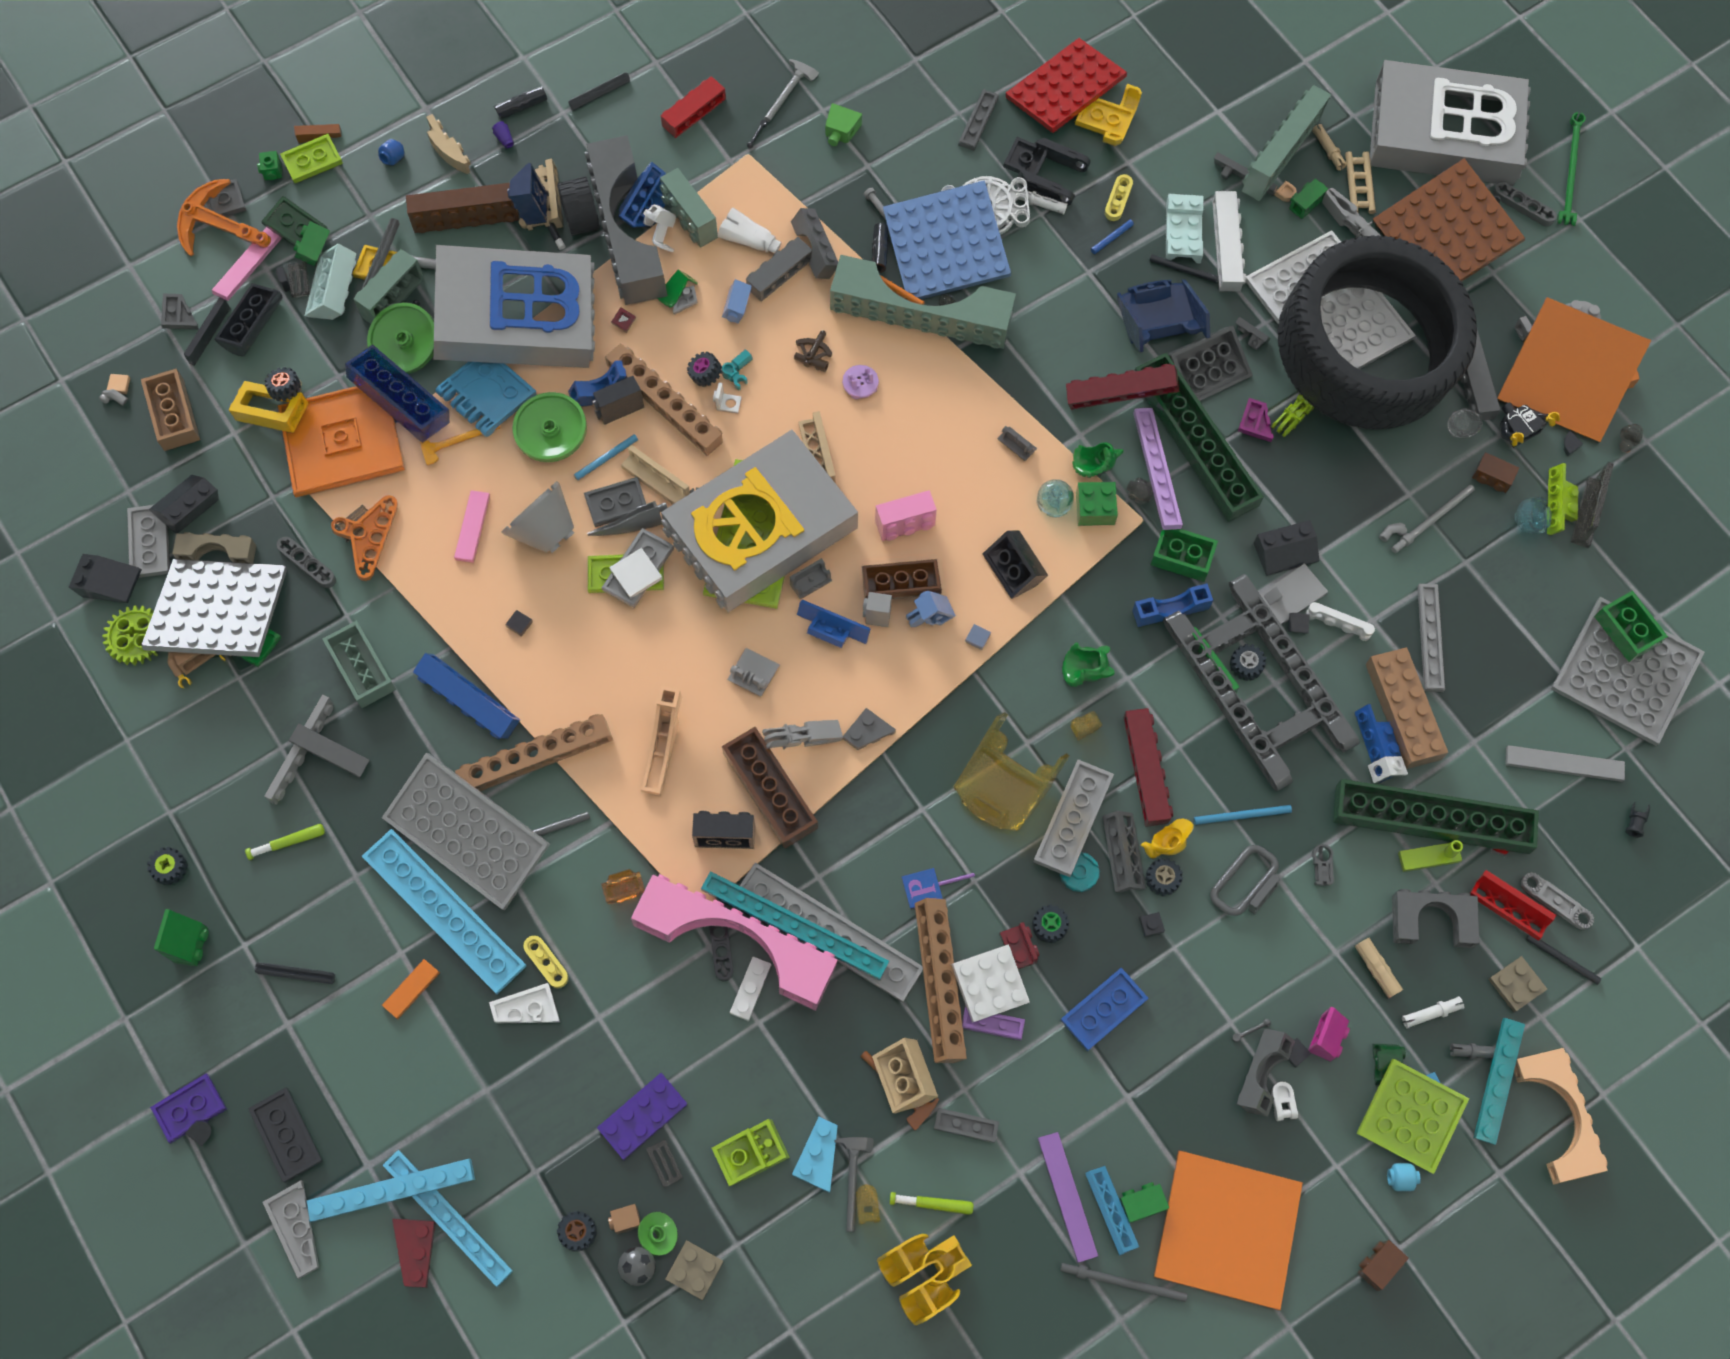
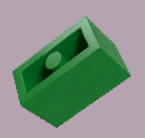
M311 221L308 226L304 225L300 233L303 236L301 242L297 240L293 249L296 251L294 257L315 266L330 230Z
M1151 1182L1141 1186V1191L1135 1192L1134 1189L1122 1193L1123 1197L1119 1200L1129 1223L1169 1209L1160 1184L1154 1186V1183Z

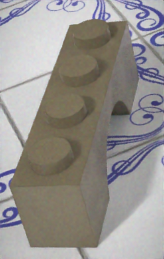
M184 532V534L176 533L172 554L176 559L198 561L207 552L220 550L228 553L232 563L253 564L256 544L252 538L245 535L232 537L227 534L213 536L209 533L195 535L190 532Z

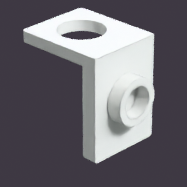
M719 383L717 391H714L713 401L716 402V409L719 411L738 413L741 396L724 394L723 383ZM727 400H735L736 405L732 408L727 407Z
M1402 756L1383 757L1368 765L1373 783H1378L1389 776H1406L1408 774ZM1378 765L1382 768L1381 776H1377L1375 773V768Z

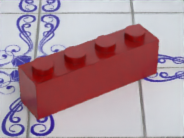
M712 76L702 81L698 87L689 91L684 98L678 100L675 105L660 115L662 127L677 138L726 99L725 88Z

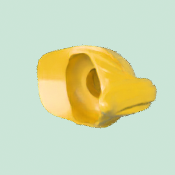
M1177 819L1169 826H1165L1161 831L1157 832L1153 836L1152 843L1143 842L1141 846L1144 847L1147 856L1152 859L1161 854L1168 856L1176 855L1186 848V839L1193 831L1194 825L1187 819Z

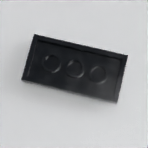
M284 1088L248 1108L284 1183L323 1162L288 1088Z

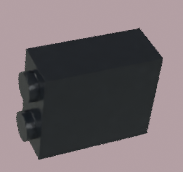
M634 376L593 392L594 400L592 403L595 408L594 412L598 420L602 419L604 425L644 408L641 389Z

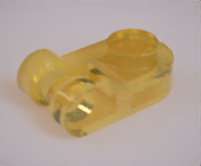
M868 1184L862 1185L858 1188L856 1194L859 1224H865L866 1221L880 1222L876 1189ZM872 1206V1212L864 1213V1207Z

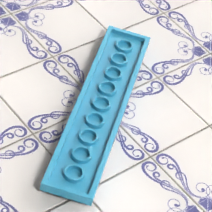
M392 829L362 855L366 862L496 994L501 992L527 967Z

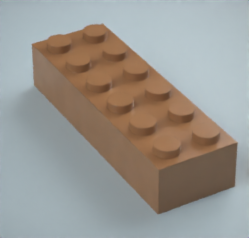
M1407 647L1371 656L1365 665L1386 720L1390 722L1393 728V733L1406 769L1442 760L1448 754V750Z

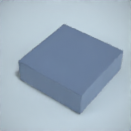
M974 624L965 642L982 650L991 632Z

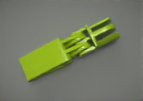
M1299 394L1294 404H1290L1285 408L1283 414L1271 425V428L1275 429L1281 423L1277 429V432L1280 434L1289 425L1282 434L1283 437H1286L1304 419L1306 414L1308 415L1314 409V406L1310 405Z

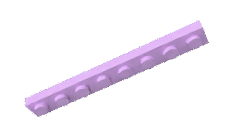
M1153 408L1134 409L1133 414L1163 530L1181 529L1183 524Z

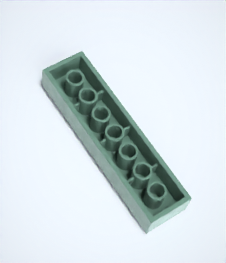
M1315 85L1309 91L1306 90L1301 98L1302 101H1297L1294 111L1291 110L1286 118L1287 121H1282L1279 131L1276 130L1272 135V141H1267L1263 148L1264 151L1258 153L1255 159L1256 162L1252 161L1247 171L1249 174L1242 181L1244 184L1242 192L1258 201L1263 198L1321 119L1331 94Z

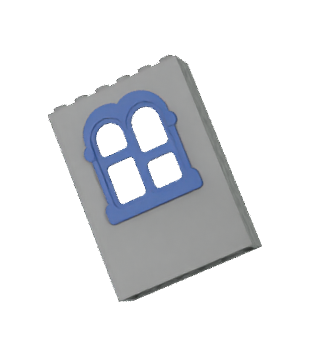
M436 245L434 360L589 368V362L593 361V352L595 350V341H593L595 325H593L595 310L593 309L594 262H591V255ZM503 275L533 276L534 293L504 292ZM549 276L561 279L565 283L564 292L560 295L542 294V277ZM503 301H523L525 303V318L523 320L503 318ZM532 303H557L565 309V316L562 320L556 322L535 321L532 319Z

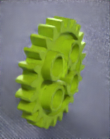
M134 605L133 610H130L129 607H126V612L124 613L119 610L120 615L118 617L112 615L114 621H107L110 627L104 628L107 634L102 635L106 640L103 644L107 647L105 650L113 659L116 658L119 663L123 661L128 665L131 661L136 666L137 661L144 664L145 658L151 661L150 655L152 654L158 656L156 651L143 650L141 646L154 613L151 608L146 609L144 606H141L139 610Z

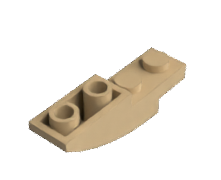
M433 114L427 116L426 118L431 129L427 134L435 151L452 167L469 174V165L471 163L467 155L463 156L462 152L464 151L459 142L456 143L453 137L449 138L446 132H442L441 122L439 119L435 120Z

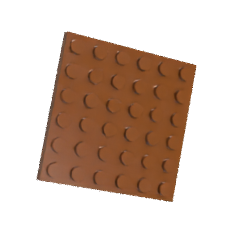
M1465 158L1373 218V222L1383 236L1395 237V239L1400 238L1409 243H1415L1421 246L1422 249H1427L1434 256L1439 257L1440 260L1445 262V265H1448L1454 271L1461 282L1525 241L1523 234Z

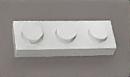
M752 957L730 1010L731 1015L746 1021L750 1020L772 966L771 963Z

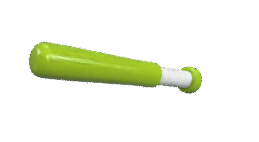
M317 824L270 841L269 844L254 849L247 848L245 853L248 860H252L256 855L325 834V829L322 824Z
M891 1192L889 1203L890 1205H895V1203L909 1204L919 1208L971 1215L974 1209V1204L970 1201L923 1196L896 1195V1192Z

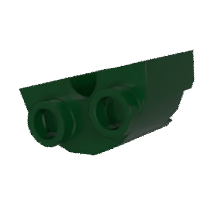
M1372 1044L1373 1058L1375 1060V1085H1380L1392 1059L1403 1063V1059L1406 1057L1405 1047H1400L1397 1044Z

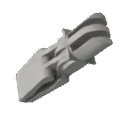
M1334 188L1326 191L1322 203L1340 226L1348 227L1356 238L1372 235L1381 236L1371 226L1372 221L1367 223L1358 214L1357 207Z
M838 720L808 721L802 727L785 724L783 727L769 728L762 731L765 736V743H767V749L783 747L784 750L786 747L799 746L802 742H804L805 747L839 742L843 739Z

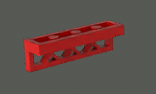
M1487 870L1477 879L1470 892L1471 896H1477L1479 903L1538 941L1556 917V914ZM1480 888L1481 890H1483L1486 893L1487 897H1483L1480 894H1478L1476 892L1477 889ZM1498 900L1503 903L1504 908L1498 907L1495 901ZM1512 912L1520 914L1522 919L1518 920L1515 918ZM1530 923L1539 926V932L1532 929Z

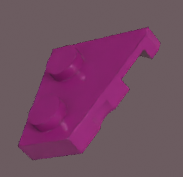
M1249 398L1238 432L1272 442L1273 434H1271L1270 417L1267 414V403Z

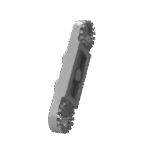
M1532 872L1522 877L1521 887L1525 892L1580 930H1586L1593 925V913L1591 914V911L1582 907L1580 903L1553 884ZM1528 878L1536 881L1535 888L1528 886ZM1579 914L1587 917V924L1579 922Z

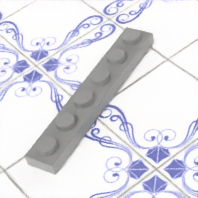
M321 696L305 727L317 733L322 730L326 717L333 711L334 704L329 697ZM295 744L264 796L270 803L275 805L283 799L286 787L294 780L298 766H301L305 759L307 751Z

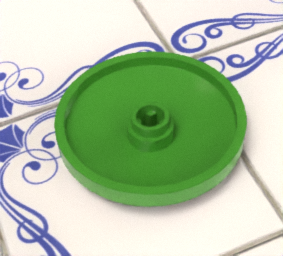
M396 303L383 309L372 321L367 335L368 350L372 359L384 370L398 375L414 373L423 368L434 355V319L420 306L412 303Z
M556 392L542 393L528 399L518 409L513 420V436L520 450L531 459L540 462H556L569 457L581 446L587 432V421L581 406L573 398Z

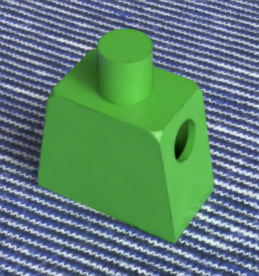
M832 103L825 126V135L829 137L828 143L832 146H837L839 141L849 143L862 125V113Z

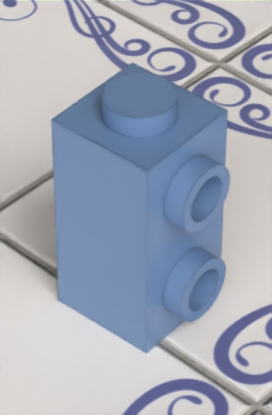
M736 279L734 280L729 289L722 314L723 318L730 322H740L746 309L751 285Z

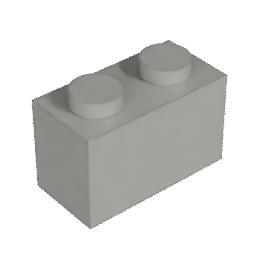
M869 592L868 599L864 598L863 617H866V624L888 627L892 595Z

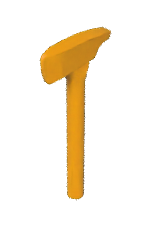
M474 429L440 442L432 443L429 440H425L423 435H420V444L426 464L431 465L439 460L435 454L438 450L482 435V433L478 429Z

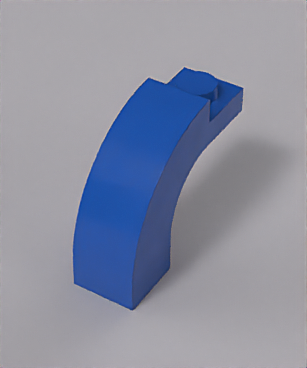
M615 360L607 373L600 378L590 381H574L568 390L569 396L580 406L593 405V392L625 379L626 370L623 367L622 361Z

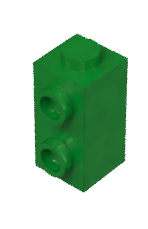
M1316 178L1311 183L1307 182L1300 193H1295L1292 196L1289 209L1299 218L1303 219L1323 201L1328 188Z

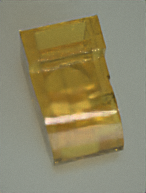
M1092 711L1080 718L1073 719L1070 727L1079 741L1097 731L1103 724L1096 712Z

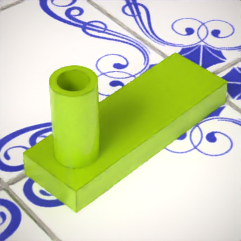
M1455 840L1451 843L1399 851L1398 856L1402 870L1406 872L1460 863L1462 861L1460 851L1463 849V844Z

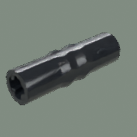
M540 86L494 105L499 118L503 119L548 99L543 87Z
M877 223L873 228L872 262H876L878 272L883 273L886 271L888 226L885 223Z

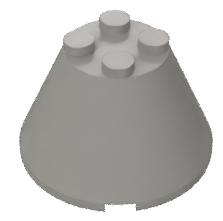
M556 481L551 486L552 491L547 489L510 523L511 528L507 526L501 531L502 534L546 553L548 551L553 553L560 546L558 542L563 538L567 540L574 534L572 531L574 525L560 483Z

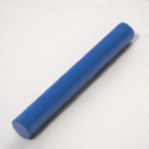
M1131 219L1092 247L1091 252L1093 254L1099 252L1131 228L1134 222Z

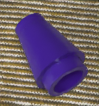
M503 121L494 124L492 130L495 137L506 149L511 148L514 142L508 125Z

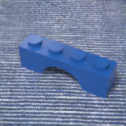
M1208 584L1191 587L1182 594L1169 599L1157 600L1152 597L1136 601L1132 612L1137 626L1141 627L1161 622L1165 617L1178 610L1183 615L1208 610L1212 605L1213 598Z

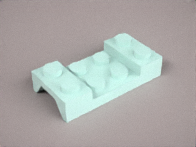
M1168 194L1166 202V259L1192 257L1196 263H1201L1203 257V196Z

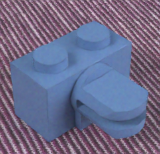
M925 591L919 595V598L914 600L917 608L908 613L906 618L909 621L910 627H918L924 622L930 625H942L956 615L947 596Z

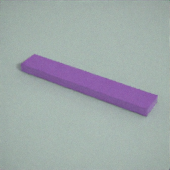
M1056 1132L1040 1137L1038 1142L1077 1263L1098 1257L1059 1134Z

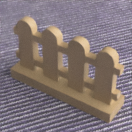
M552 159L545 160L546 167L540 165L538 169H535L546 191L549 193V196H547V223L526 225L525 221L520 218L519 224L524 229L533 230V227L544 224L547 227L550 226V222H554L556 228L564 227L561 200L557 187L559 183L558 171Z

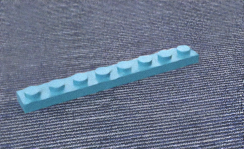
M400 1150L395 1152L383 1164L394 1178L419 1172ZM437 1190L412 1196L496 1287H499L513 1272Z
M465 1159L307 1200L310 1222L475 1180L472 1160Z

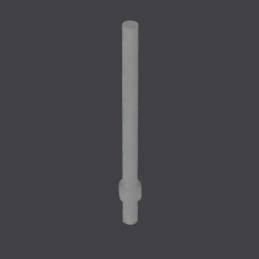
M1472 485L1466 487L1412 532L1402 536L1400 541L1391 550L1397 553L1405 546L1413 543L1418 535L1475 490Z

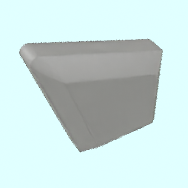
M694 286L684 288L679 300L673 307V314H677L698 303Z

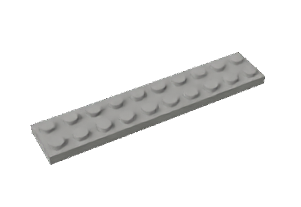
M757 863L753 865L740 884L741 887L889 960L881 980L838 959L837 962L902 1003L923 972L922 965Z

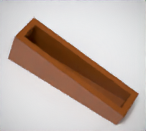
M339 124L294 126L298 143L309 142L326 134H329L330 138L342 137Z

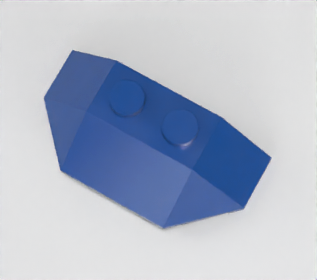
M651 162L634 182L621 204L619 218L632 228L652 227L643 223L645 218L643 213L654 204L664 208L665 204L661 199L660 177L664 176L666 172Z

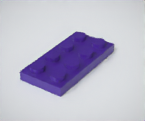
M660 1073L600 1124L597 1129L620 1157L625 1160L688 1104L665 1076Z

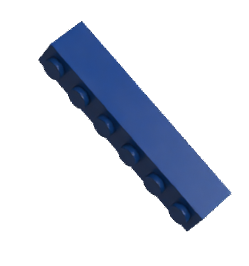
M425 653L413 671L418 676L417 679L420 682L431 685L432 691L439 695H444L448 703L460 707L464 715L472 716L476 720L475 723L489 729L491 731L490 734L496 739H508L520 721L517 716L434 654Z

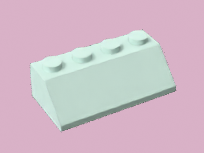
M336 244L319 255L304 316L333 320L344 313V303L349 294V284L352 281L351 274L356 265L355 252L340 244Z

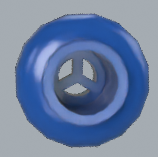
M394 139L387 140L378 149L379 159L388 165H395L405 154L403 145Z

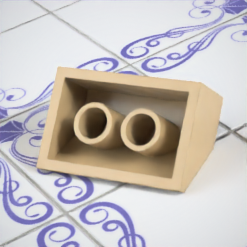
M903 1038L872 1056L892 1113L922 1106L938 1097L917 1040Z

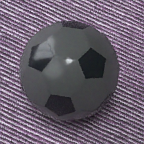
M643 1247L629 1248L621 1255L618 1261L620 1278L630 1286L645 1285L654 1276L656 1270L654 1256Z

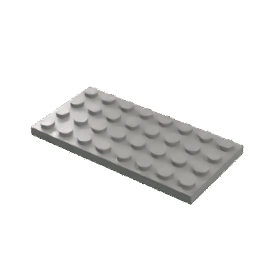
M429 753L424 755L382 817V819L502 910H506L550 846V843Z

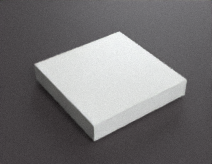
M642 548L609 567L630 599L662 580L661 574Z

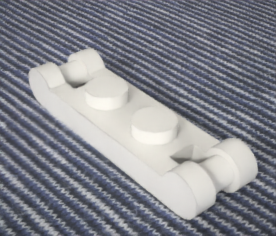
M1316 602L1311 603L1306 611V614H1310L1309 620L1316 618L1323 621L1326 625L1341 628L1346 633H1354L1359 635L1362 641H1368L1375 631L1374 626L1370 623Z

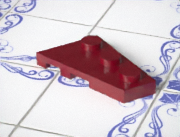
M392 1219L404 1286L427 1288L436 1222Z

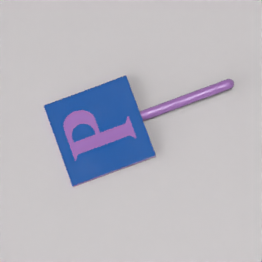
M932 868L902 876L910 909L915 908V903L925 898L943 899L939 886L974 877L975 874L971 873L938 882L935 869Z

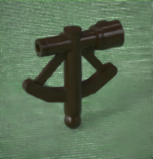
M821 330L816 339H797L796 345L801 347L803 354L796 352L794 359L803 362V365L806 367L812 365L815 366L816 370L826 372L829 362L820 358L826 355L828 357L833 355L827 344L823 343L826 331ZM804 345H812L809 352L806 351ZM819 348L824 350L823 353L816 355Z

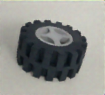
M1245 644L1244 646H1239L1238 649L1236 648L1230 660L1231 671H1234L1233 674L1235 676L1238 675L1239 679L1244 678V681L1258 678L1266 666L1264 652H1260L1259 647L1254 648L1255 645L1253 644L1251 646Z

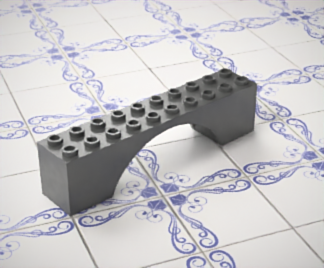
M628 136L586 144L588 151L585 152L586 161L590 162L587 163L588 171L591 176L592 187L597 189L594 190V195L597 203H599L597 207L620 299L624 298L625 305L666 297L665 279L657 247L632 239L614 221L619 203L637 180L635 162Z

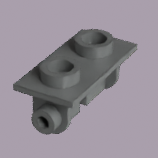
M1005 426L1002 429L1003 433L997 438L1024 461L1037 450L1033 444L1010 426Z

